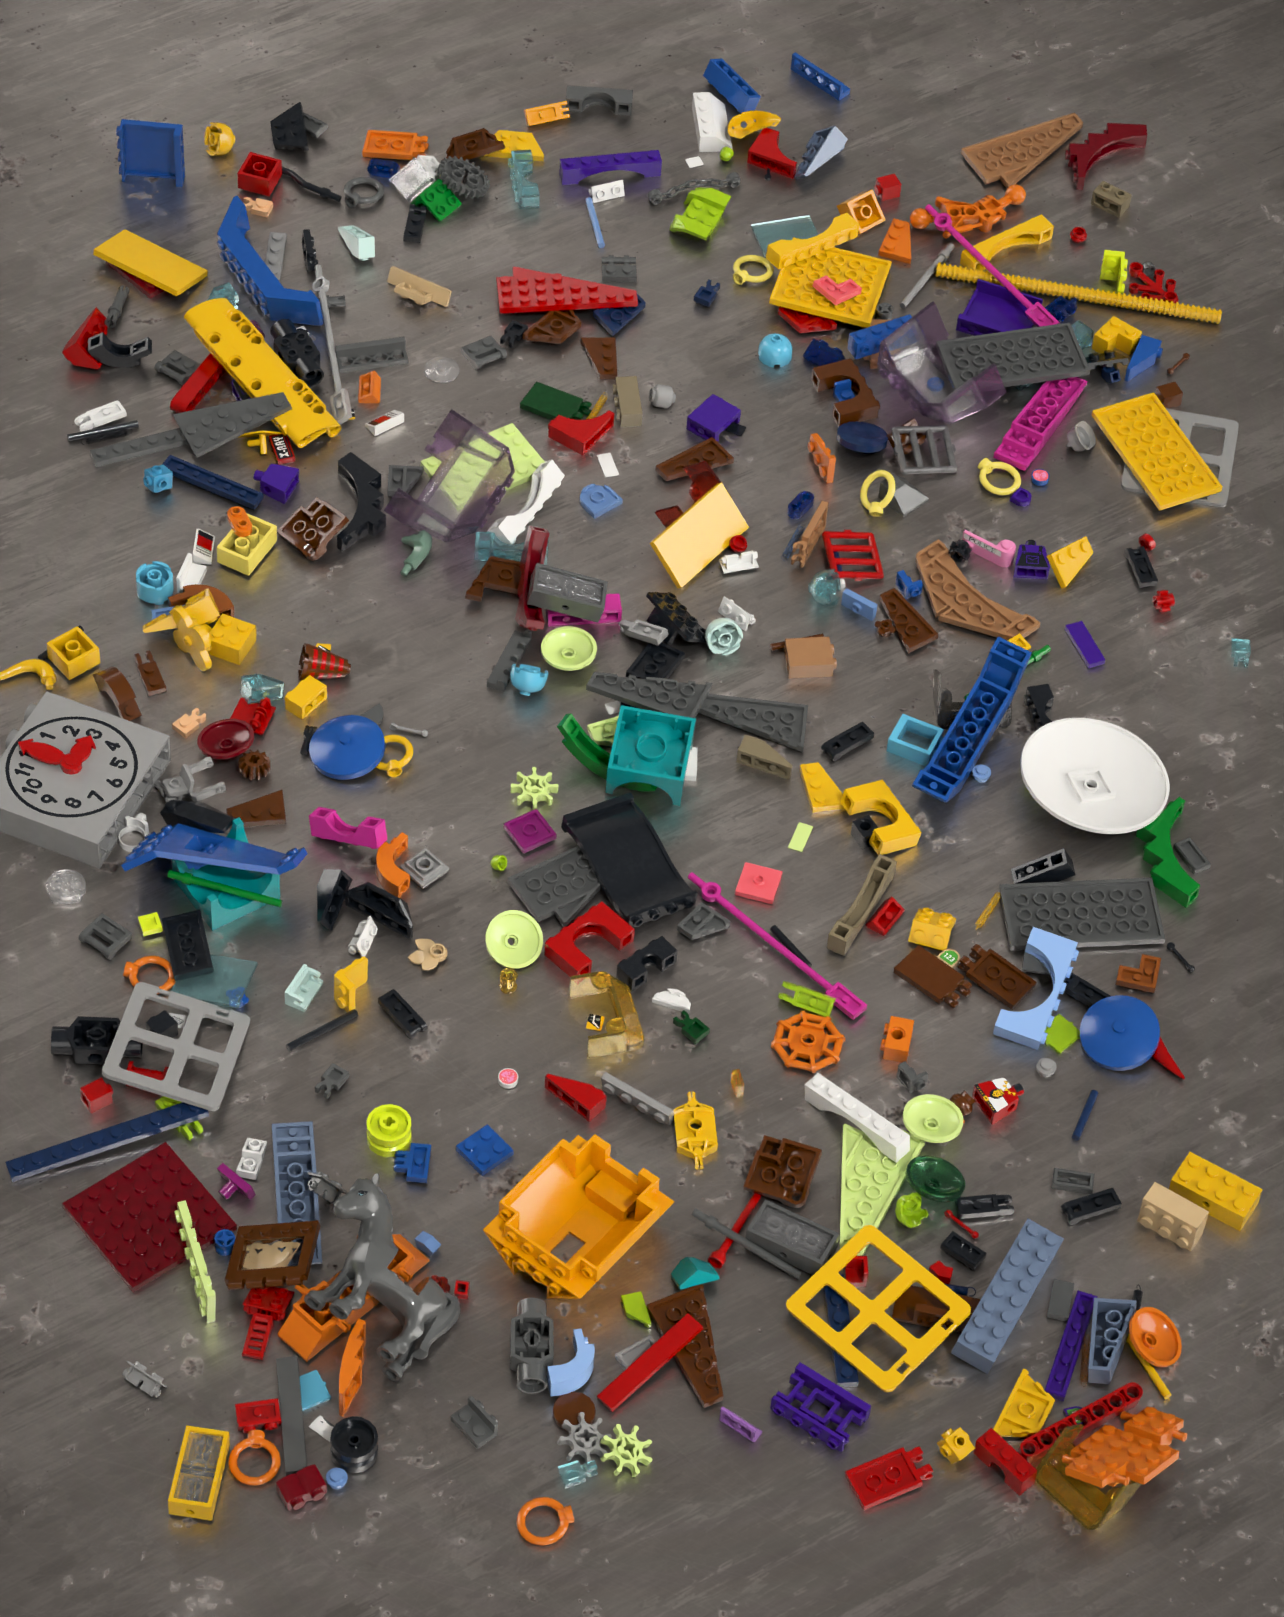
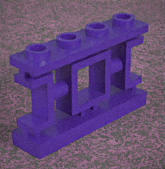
M801 1362L795 1367L794 1374L792 1373L789 1383L795 1386L790 1394L786 1396L778 1391L771 1398L770 1408L776 1415L783 1416L794 1426L801 1427L813 1438L822 1440L828 1447L842 1452L845 1444L847 1445L850 1435L844 1432L850 1422L852 1421L861 1427L863 1422L865 1423L869 1418L871 1405ZM804 1386L812 1390L809 1396L801 1393ZM794 1399L803 1403L799 1410L790 1405ZM815 1400L831 1408L824 1418L808 1409ZM840 1408L848 1412L845 1418L836 1414ZM830 1421L839 1425L835 1432L826 1427Z

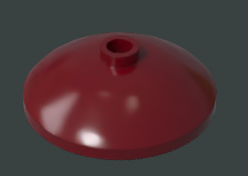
M219 720L209 724L200 732L197 739L198 748L202 754L213 759L225 760L235 758L246 752L253 744L254 731L250 724L243 720Z

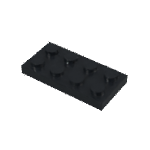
M195 910L162 918L175 981L214 972L201 911Z

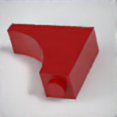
M767 127L763 128L748 150L747 163L766 170L769 168L772 172L793 179L796 174L797 162L787 158L778 148L780 132Z
M608 410L599 417L587 420L570 419L558 415L548 424V437L583 456L614 426V413Z

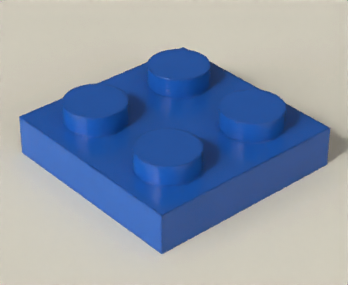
M488 1124L456 1145V1151L481 1176H484L514 1155V1150Z

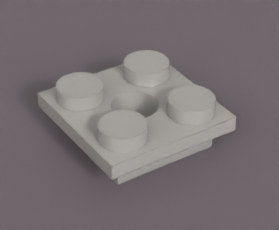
M427 848L400 865V869L410 874V878L423 889L449 871V868Z

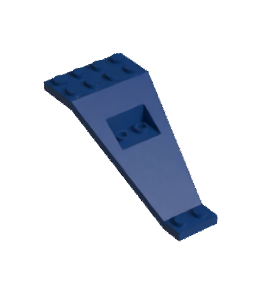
M169 824L163 827L161 832L157 834L154 831L146 835L145 839L138 843L139 846L135 847L132 853L125 857L126 860L121 866L126 872L154 858L160 857L184 861L188 869L194 867L197 870L209 864L280 875L296 868L308 853L303 847L298 850L293 848L285 854L186 825L176 824L172 826Z

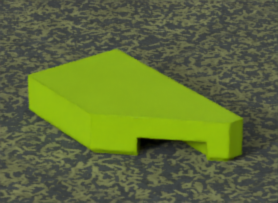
M642 1292L621 1295V1302L626 1317L645 1324V1327L650 1328L651 1320Z

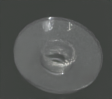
M435 357L425 365L426 376L438 383L453 381L460 372L458 363L448 357Z

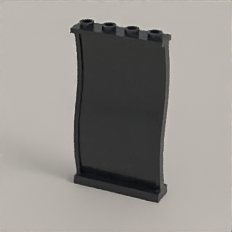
M631 792L563 815L562 830L564 833L568 832L580 847L606 896L629 925L639 927L643 923L658 920L660 917L668 914L672 915L685 908L689 909L696 904L698 892L696 890L693 891L681 877L653 826L635 804Z

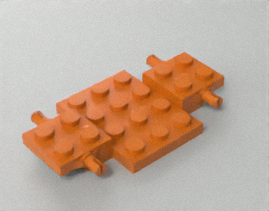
M1146 1407L1138 1414L1122 1411L1120 1419L1127 1421L1124 1423V1431L1112 1425H1104L1071 1450L1070 1456L1067 1454L1063 1455L1062 1462L1069 1464L1065 1467V1475L1100 1488L1106 1485L1115 1487L1119 1483L1127 1486L1130 1480L1145 1485L1179 1459V1451L1170 1448L1168 1445L1172 1443L1173 1438L1183 1442L1186 1441L1187 1433L1179 1431L1183 1428L1184 1419L1175 1417L1173 1414L1158 1411L1153 1407Z

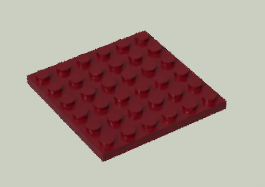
M164 1142L62 1203V1208L132 1292H135L187 1260L184 1248L187 1247L186 1241H181L179 1229H182L181 1222H176L174 1213L177 1210V1202L186 1200L192 1219L191 1229L195 1228L197 1242H199L201 1250L215 1243L214 1238L218 1231L228 1229L233 1232L237 1230V1224L167 1142Z

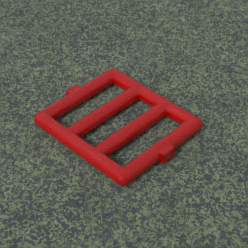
M845 529L843 532L824 531L822 533L833 578L854 579L855 581L884 578L873 533L852 532ZM830 539H866L869 545L831 544ZM834 552L871 553L872 559L835 558ZM837 565L874 566L876 572L838 571Z

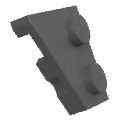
M389 465L387 496L406 497L422 476L424 466Z
M701 902L677 925V930L691 940L729 928L731 921Z

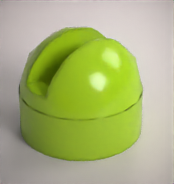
M723 147L719 157L722 161H729L734 156V152L729 147Z
M504 855L493 856L490 861L491 867L499 871L505 870L507 858Z

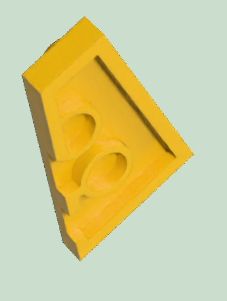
M1086 536L1047 555L1061 589L1067 587L1094 553Z
M819 762L801 764L799 770L812 813L844 809L840 803L843 793Z

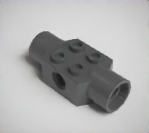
M525 1298L517 1304V1317L511 1319L510 1369L517 1372L518 1390L524 1393L535 1394L546 1389L547 1366H553V1319L547 1317V1305L543 1300Z

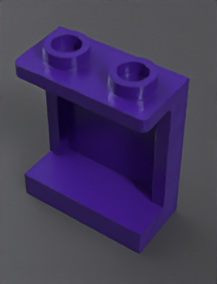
M712 394L687 416L686 429L704 440L713 437L719 442V434L732 422L737 424L740 422L741 410Z

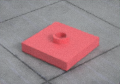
M745 862L735 895L773 904L783 871Z

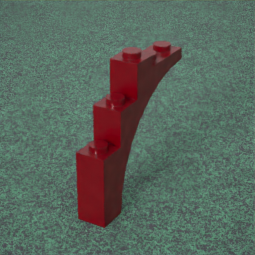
M1107 123L1106 130L1103 129V134L1088 133L1084 144L1069 143L1068 150H1065V160H1068V167H1072V171L1075 172L1073 174V183H1076V190H1083L1086 173L1099 159L1120 150L1145 148L1148 136L1147 125Z
M529 526L519 565L522 574L517 590L520 599L515 620L520 627L537 631L538 629L543 630L545 625L542 608L528 605L527 600L530 579L536 563L544 564L550 533L545 528Z

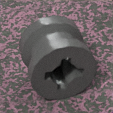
M885 302L878 304L875 319L892 320L893 306Z

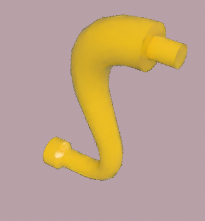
M40 659L24 660L0 672V681L26 672L37 673L40 676L41 683L46 685L47 690H52L53 684L56 682V675L51 665Z

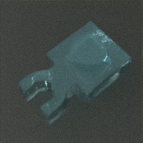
M1232 638L1231 657H1235L1234 667H1237L1238 662H1243L1244 667L1248 668V658H1250L1251 654L1250 640Z

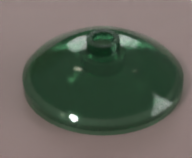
M928 1155L918 1156L907 1165L905 1174L909 1185L916 1193L928 1200L941 1203L955 1201L961 1197L965 1190V1179L962 1173L953 1164L942 1158Z

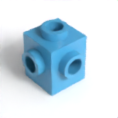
M155 465L145 469L143 482L153 493H159L172 488L173 472L165 465Z

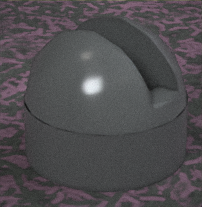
M1144 262L1142 264V272L1148 277L1152 276L1156 267L1151 262Z

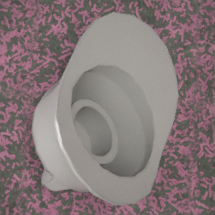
M1080 421L1067 433L1069 443L1066 447L1071 446L1076 452L1090 450L1096 444L1095 434L1090 425L1085 421Z

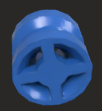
M228 1229L218 1231L214 1238L216 1252L222 1256L231 1255L235 1242L234 1233Z

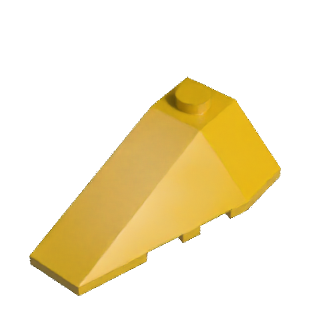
M209 588L187 599L186 605L182 606L191 618L195 617L198 619L197 623L199 625L206 622L208 624L213 623L220 616ZM172 610L169 611V615L162 614L143 625V632L149 633L177 628L172 617Z

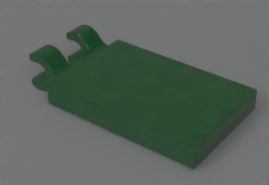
M537 381L520 402L521 409L550 420H554L558 415L581 420L584 415L589 416L592 411L589 409L592 403L588 401L583 402L582 398Z

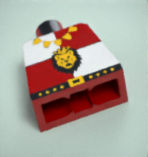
M999 1078L975 1084L972 1097L993 1125L1017 1109L1018 1096L1024 1094V1089L1020 1083L1010 1086L1005 1078Z

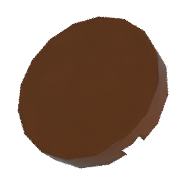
M571 1392L561 1395L554 1403L553 1418L558 1427L563 1429L561 1425L564 1420L567 1419L572 1425H578L577 1417L580 1412H584L585 1421L588 1424H592L596 1414L595 1405L590 1397L583 1393Z

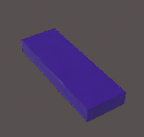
M1082 621L1065 625L1066 633L1088 669L1105 664L1104 656Z

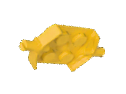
M690 1091L687 1093L688 1102L673 1110L677 1153L694 1159L695 1169L698 1170L700 1167L701 1170L704 1168L702 1158L716 1152L718 1149L713 1107L696 1101V1093L692 1091L691 1098ZM699 1124L701 1127L694 1129L690 1125Z

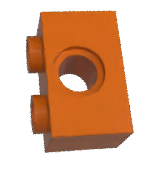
M891 1016L890 1022L885 1023L883 1035H887V1037L882 1039L880 1048L881 1051H884L883 1059L901 1063L907 1062L914 1020Z

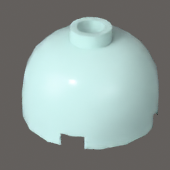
M729 618L713 620L705 632L706 643L715 654L729 655L734 653L740 647L741 638L743 639L741 628L734 620Z

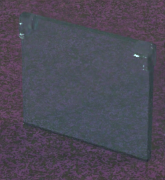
M809 215L751 225L765 258L767 247L773 242L781 239L792 240L793 237L808 239L818 235Z
M211 955L214 972L178 980L171 990L211 1004L239 1008L242 997L258 963Z

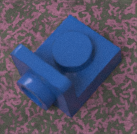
M850 379L834 383L833 396L836 402L855 397L851 390L852 382Z
M904 570L897 572L895 585L905 599L916 597L922 593L923 582L921 580L912 582Z

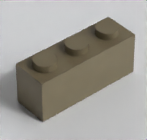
M637 376L615 377V384H612V394L616 395L614 397V407H618L616 409V419L620 420L621 427L642 426L643 413Z

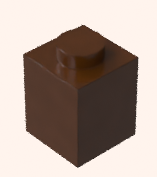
M1176 382L1157 386L1155 395L1165 408L1170 409L1181 405L1183 392Z

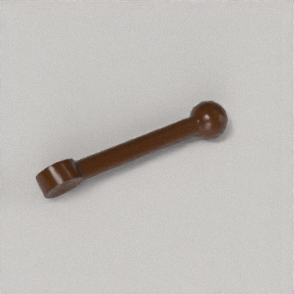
M1184 353L1183 357L1172 368L1167 369V373L1169 375L1173 374L1174 370L1184 360H1189L1190 355Z

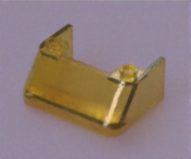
M604 971L570 976V998L609 992L616 1018L610 1019L606 1023L607 1033L588 1036L587 1058L638 1050L644 1045V1034L628 985Z
M1082 1424L1065 1427L1036 1469L1038 1471L1035 1480L1085 1528L1094 1530L1100 1528L1124 1508L1141 1484L1131 1480L1127 1486L1123 1485L1121 1488H1112L1105 1495L1096 1486L1065 1475V1467L1069 1464L1063 1463L1062 1457L1065 1454L1071 1455V1450L1076 1447L1073 1441L1084 1427Z

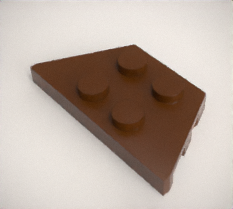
M482 128L452 138L450 146L446 151V158L456 156L458 159L462 157L466 161V159L470 160L505 149V145L502 140L498 141L495 135Z
M573 310L549 311L523 333V339L561 344L581 327V320L574 315Z

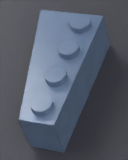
M1094 1298L1088 1383L1110 1384L1129 1335V1322L1132 1315L1136 1312V1300Z

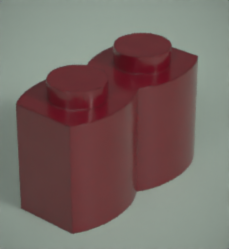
M314 1464L276 1482V1490L287 1510H298L307 1501H317L323 1498L327 1493V1485Z

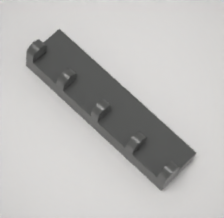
M527 629L524 633L514 631L487 680V687L502 692L505 691L511 680L510 672L512 665L516 664V667H518L532 641V632Z

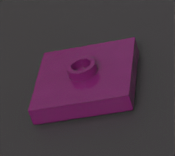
M537 809L504 823L503 826L523 854L555 840L557 834Z

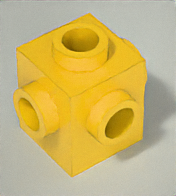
M961 1427L954 1430L952 1428L947 1429L941 1434L942 1439L937 1442L941 1454L951 1464L962 1460L975 1449L969 1435Z

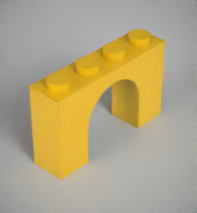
M883 779L844 790L840 803L849 816L865 811H876L884 814L891 820V825L876 828L871 835L869 843L878 855L917 846L922 832Z

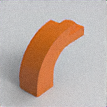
M403 832L397 838L394 837L390 844L385 841L379 847L376 856V873L379 883L384 890L398 898L410 887V874L398 868L394 863L408 848V835Z

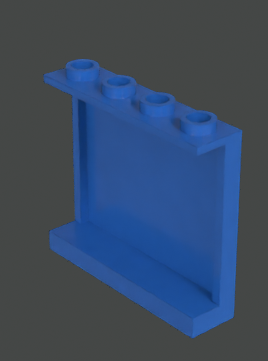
M121 119L120 126H117L116 135L119 136L117 149H120L118 162H121L119 165V175H122V182H125L126 175L176 179V187H183L185 179L183 125Z

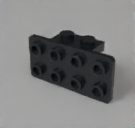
M647 593L646 597L655 607L646 621L668 630V636L664 639L666 644H673L678 634L687 642H706V629L698 624L697 619L690 615L687 608L677 600L673 593Z

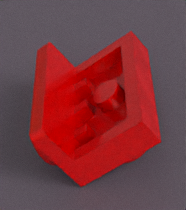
M278 1398L235 1404L238 1431L248 1433L258 1428L275 1430L278 1428L277 1426L281 1425Z

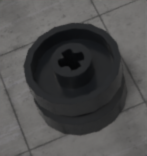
M354 1416L344 1418L336 1423L330 1437V1451L333 1463L347 1473H360L372 1467L378 1456V1433L376 1427L369 1420Z

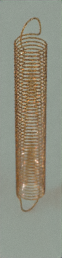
M1086 1334L1083 1337L1084 1354L1082 1350L1080 1380L1083 1382V1365H1085L1086 1384L1088 1380L1087 1361L1089 1366V1339L1091 1334H1087L1088 1351H1086L1085 1346Z

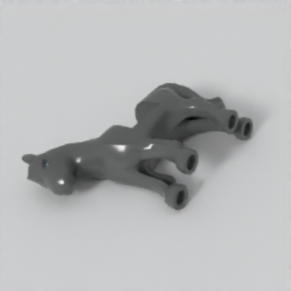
M376 1173L371 1180L368 1178L357 1179L350 1188V1191L334 1202V1215L336 1217L361 1221L358 1238L350 1249L343 1269L336 1279L324 1290H311L305 1296L304 1301L311 1309L321 1311L326 1303H331L329 1306L330 1312L341 1320L347 1319L352 1310H358L363 1307L366 1293L386 1306L400 1322L402 1331L393 1340L382 1342L377 1347L376 1352L378 1356L387 1361L382 1369L384 1375L393 1381H399L404 1371L411 1366L413 1358L419 1360L426 1358L431 1344L446 1334L457 1322L461 1312V1305L457 1296L444 1292L440 1285L432 1278L426 1277L412 1289L409 1285L404 1284L395 1272L387 1268L399 1249L393 1243L392 1207L387 1195L379 1187L380 1176ZM354 1285L351 1294L344 1299H340L343 1291L347 1287Z

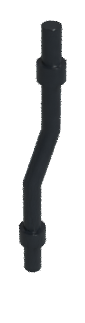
M282 166V174L291 177L303 188L318 193L325 199L330 198L337 202L341 201L342 196L331 192L328 188H321L306 182L294 171Z

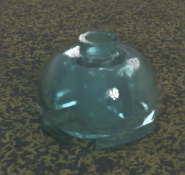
M825 569L817 572L809 583V593L812 594L816 602L822 605L835 606L839 601L840 597L836 596L837 591H841L839 574L834 572L835 569Z

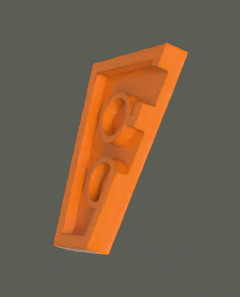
M893 218L879 249L878 256L911 264L910 222Z
M818 433L810 434L808 450L813 454L814 463L819 467L820 476L824 478L826 484L833 483L836 457L830 455L831 450L825 448V443Z

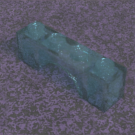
M531 150L511 151V158H508V167L512 168L510 169V177L514 179L512 181L513 191H516L514 192L515 202H518L519 209L539 208L540 194L538 184L525 179L526 176L533 174Z
M476 532L474 560L488 561L490 556L520 562L525 542L516 545L506 544L500 541L495 533ZM549 539L546 548L544 565H547Z

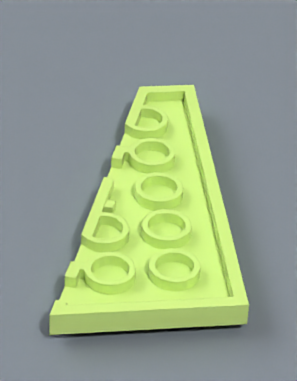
M186 1200L177 1202V1210L174 1213L176 1222H181L182 1229H179L181 1241H186L187 1247L184 1248L186 1259L190 1262L189 1271L191 1278L195 1281V1294L200 1300L201 1316L206 1317L207 1323L214 1322L216 1312L215 1291L212 1290L210 1276H206L208 1274L200 1244L197 1242L195 1228L191 1229L192 1219Z

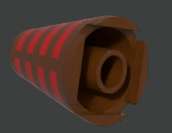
M304 643L299 660L300 669L302 670H298V680H304L309 675L317 680L345 678L346 674H350L351 664L348 663V659Z

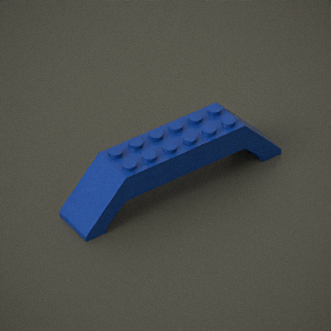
M238 196L233 197L217 233L219 240L217 245L221 250L220 257L224 263L227 262L231 273L236 274L238 282L240 284L243 283L247 294L252 295L254 303L256 305L259 304L263 315H267L271 321L289 319L292 323L323 325L320 301L312 290L306 292L284 288L247 241L245 234L250 230L246 206Z
M999 636L997 637L990 649L980 676L929 764L923 770H920L912 787L945 803L961 791L1011 704L1032 652Z

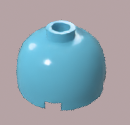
M769 334L759 344V360L769 367H774V365L783 367L792 360V344L782 334Z
M513 664L510 679L513 686L520 690V694L530 696L531 693L542 690L547 682L549 672L545 670V673L540 672L541 668L531 665L520 664L519 667H516V664Z

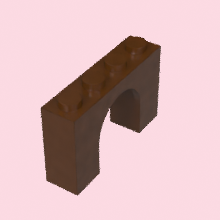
M851 358L812 368L811 381L818 392L834 388L835 382L850 379L852 382L851 390L857 396L833 403L832 417L838 427L847 422H863L878 418L880 403L873 396L872 389L867 386L864 376H861L858 366L853 363Z

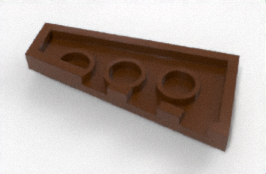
M711 437L656 465L655 471L665 481L732 464L734 463V457Z
M895 588L880 594L879 600L889 619L892 620V624L908 653L938 639V633Z

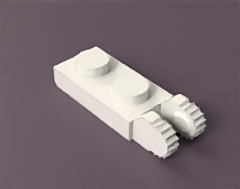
M117 400L87 411L76 417L74 422L77 426H80L79 429L82 432L126 417L127 412Z

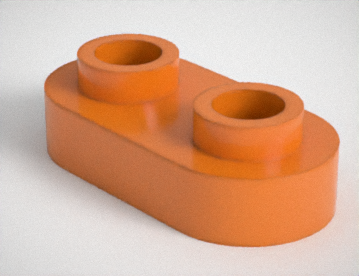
M239 506L231 507L227 511V519L234 533L239 537L249 536L252 533V523L246 511Z

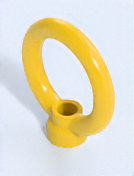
M386 735L384 736L385 744L389 742L400 743L405 747L406 753L399 761L390 760L388 763L380 761L376 768L387 771V775L390 777H398L402 774V767L408 764L413 756V746L403 736Z

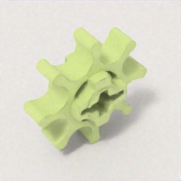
M532 767V775L524 776L521 772H517L516 780L520 784L512 783L510 788L511 793L521 794L517 796V805H521L524 801H529L533 803V810L537 809V802L545 801L548 805H552L553 797L549 793L557 794L559 789L558 784L548 783L552 781L551 772H548L545 776H538L536 774V767Z
M617 1424L613 1428L616 1439H611L605 1435L600 1441L601 1444H605L610 1448V1453H605L601 1457V1461L605 1462L608 1459L615 1461L617 1465L614 1471L615 1476L620 1474L622 1467H628L631 1470L632 1477H636L640 1473L637 1462H641L645 1466L652 1462V1458L645 1456L642 1448H648L652 1441L648 1439L645 1442H641L636 1438V1432L639 1430L638 1426H634L631 1433L627 1435L623 1433L621 1425Z

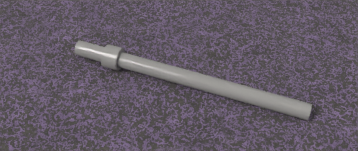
M949 243L945 249L940 251L938 258L900 303L901 308L905 309L936 271L938 262L942 264V262L949 258L951 251L955 248L953 243Z

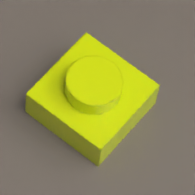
M157 912L138 917L143 937L163 932Z

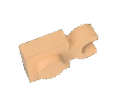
M244 197L246 211L251 210V214L268 218L273 208V201L260 198L253 201L249 197Z
M195 708L192 711V715L188 716L185 713L172 723V729L184 738H187L199 729L200 723L206 721V714L197 716L199 715V709Z

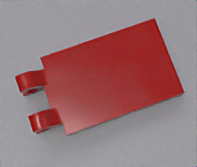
M920 1446L908 1452L902 1447L845 1471V1477L863 1510L919 1488L923 1484L922 1480H929L933 1477V1469L930 1464H926L918 1469L914 1464L923 1460L921 1455L924 1453Z

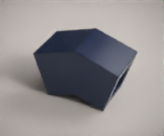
M1114 367L1102 368L1101 376L1107 383L1121 381L1119 370Z

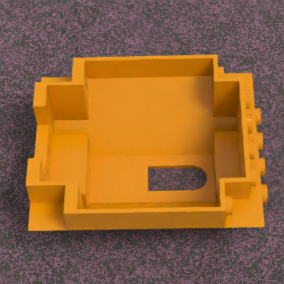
M596 1134L588 1141L579 1135L570 1143L562 1139L499 1202V1214L483 1229L513 1275L519 1270L525 1271L537 1283H542L547 1287L546 1299H581L675 1202L659 1191L660 1178L644 1167L638 1172L637 1176L610 1157L611 1145ZM570 1233L582 1241L584 1245L564 1263L550 1252Z

